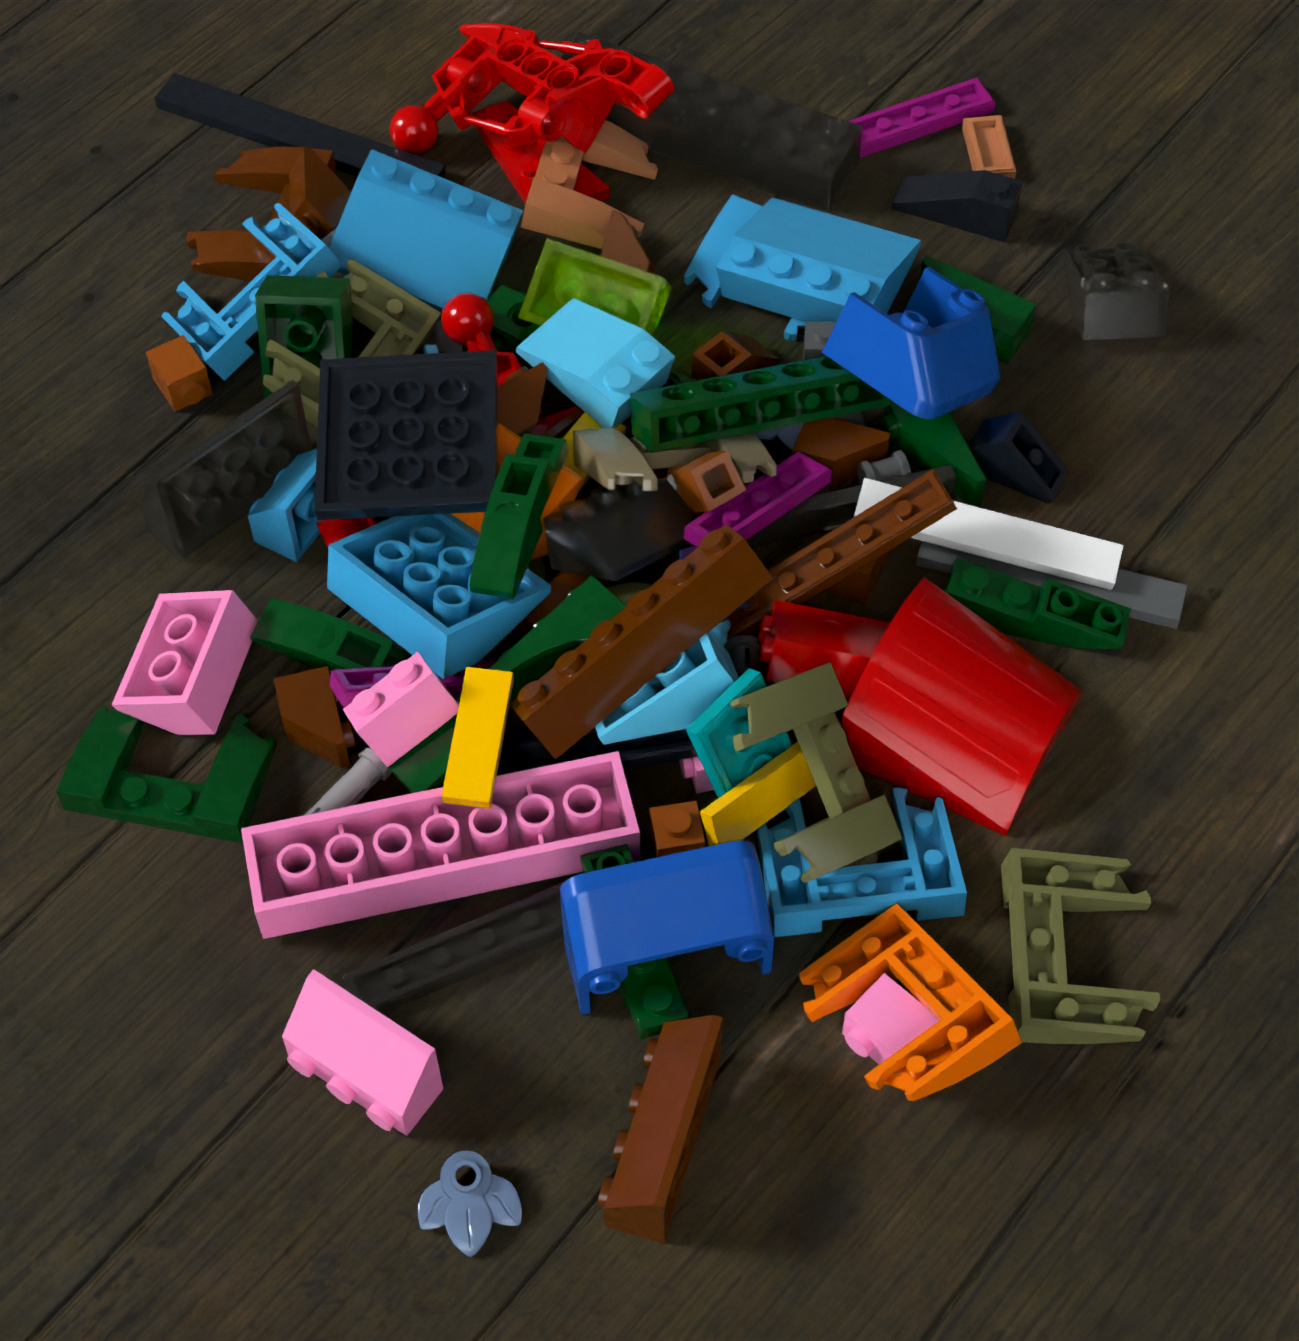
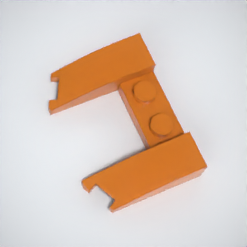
M897 903L799 973V978L803 985L814 986L815 1000L803 1003L806 1015L811 1022L856 1002L884 973L893 981L898 979L938 1020L937 1023L864 1075L867 1084L871 1088L880 1090L886 1084L905 1091L907 1100L912 1102L964 1080L989 1066L1022 1043L1014 1020Z

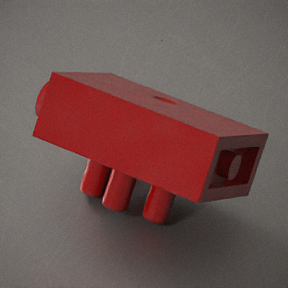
M774 600L771 616L763 614L758 634V641L761 642L759 662L765 663L766 681L778 683L831 662L848 703L866 665L890 623L809 607L805 603L799 605Z

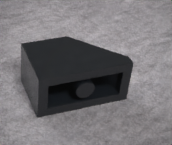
M1021 411L983 420L968 445L980 469L989 480L1044 503L1053 501L1069 473L1068 469Z

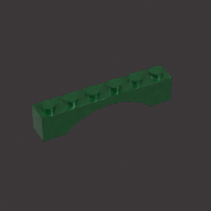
M592 575L582 585L574 588L567 595L566 599L549 615L537 621L527 635L512 648L504 651L498 661L489 668L490 670L513 672L514 682L510 703L517 698L518 693L526 684L540 679L552 669L561 655L570 650H575L587 640L597 625L603 621L611 620L626 607L624 603ZM459 695V696L455 699L458 704H459V702H460V697H461V695ZM457 714L388 767L410 793L444 786Z

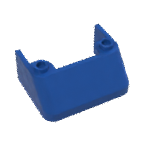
M930 267L925 268L903 313L888 315L857 293H850L822 351L823 354L909 413L929 420L940 417L992 393L1001 377L988 307L984 304V297L973 290L962 289Z
M732 841L582 873L569 878L560 887L564 946L581 1015L591 1013L589 992L606 994L619 988L620 982L627 977L628 966L724 945L725 952L729 957L738 958L741 962L758 960L762 975L769 974L772 971L774 937L760 862L755 845L749 841Z

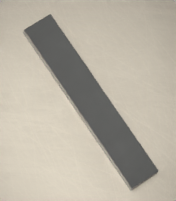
M925 541L921 542L916 560V566L950 573L956 557L1039 587L1048 578L1131 608L1129 618L1177 629L1188 586L1118 568L1115 585L1112 590Z

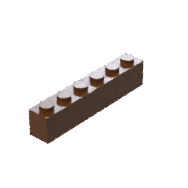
M725 524L720 529L708 533L701 540L700 546L684 559L672 563L665 570L664 575L647 590L639 591L632 596L627 606L611 620L603 621L597 625L592 631L591 636L575 650H570L561 655L555 662L554 667L540 679L526 684L518 693L517 698L510 703V706L556 760L599 722L621 706L624 701L633 696L643 685L651 681L655 675L681 656L680 654L699 641V638L705 633L711 631L771 581L773 577L747 541Z

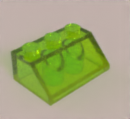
M547 238L518 318L542 326L571 299L575 298L643 328L652 336L658 327L672 287L664 277Z

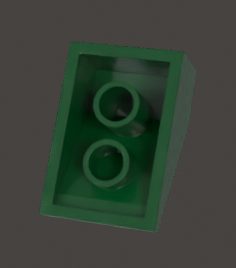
M266 275L255 294L262 378H264V374L273 376L274 358L266 356V347L270 339L320 368V360L352 358L353 313L350 278ZM263 385L266 413L298 414Z

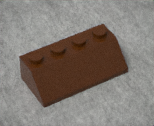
M708 1015L664 1022L659 1039L650 1038L643 1061V1067L649 1068L644 1085L640 1083L635 1084L629 1102L628 1112L634 1114L629 1131L621 1129L615 1144L613 1159L619 1160L614 1178L610 1176L604 1178L598 1198V1206L604 1208L605 1227L665 1244L720 1065L723 1017Z

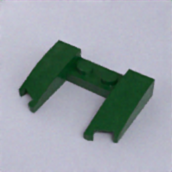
M106 706L99 708L83 733L56 792L64 810L243 843L241 828L249 827L277 746L274 737L269 736L263 740L249 730L251 723L244 715L236 714L203 785L127 771L145 721L116 709L108 711Z

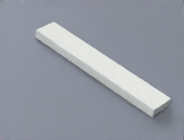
M864 478L854 517L902 487ZM956 501L953 502L957 510L911 537L1112 590L1115 585L1123 545Z

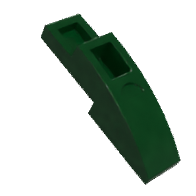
M524 433L515 454H506L492 489L482 522L469 584L470 592L509 599L515 598L543 532L541 515L569 452L566 439Z
M956 557L951 566L945 592L972 612L981 615L983 620L1003 634L1051 645L1074 648L1121 649L1124 644L1131 608L1048 578L1039 587Z
M271 598L250 636V640L313 669L328 666L329 674L337 669L395 666L412 656L394 647L393 640L373 631L314 609Z
M627 844L581 856L584 873L634 862ZM667 958L628 966V975L620 982L618 990L624 1007L628 1006L640 1039L659 1035L664 1022L689 1019Z

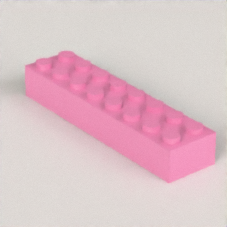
M619 751L496 776L491 809L443 803L441 797L443 787L241 828L254 912L263 939L583 872L581 864L582 855L624 844L628 845L633 861L641 860L640 831Z

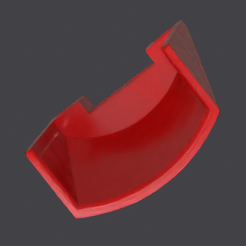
M924 577L900 607L873 652L852 693L848 706L844 710L841 727L846 734L847 743L858 769L897 787L908 789V792L934 804L937 797L943 798L945 809L1007 836L1026 801L1028 790L1061 730H1064L1082 696L1083 690Z

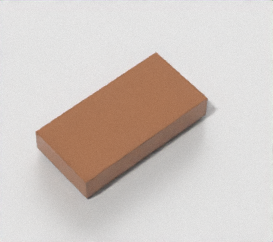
M1002 115L963 118L962 131L972 170H986L1015 179L1016 168Z

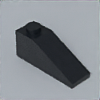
M986 170L905 176L892 202L891 209L1005 242L1017 216L1023 181Z

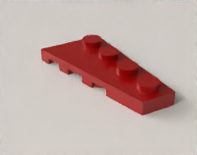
M506 100L473 112L472 116L506 124L514 115L518 116L519 110ZM474 125L526 204L546 141L538 138L533 144L515 146L508 137L486 131L483 127ZM581 164L574 191L601 202L610 199V187Z

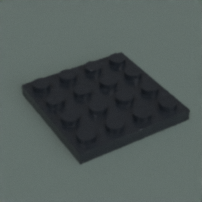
M496 350L320 360L314 509L317 520L486 512L498 475V359Z

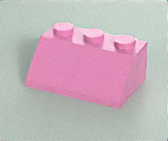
M233 590L159 594L112 702V706L120 712L177 735L215 734L251 646L252 640H250V636L258 620Z
M312 970L306 978L282 1035L288 1053V1063L306 1077H311L314 1073L327 1082V1089L342 1102L350 1104L354 1100L366 1108L367 1116L382 1129L390 1131L394 1127L407 1136L443 1090L435 1048L316 970Z

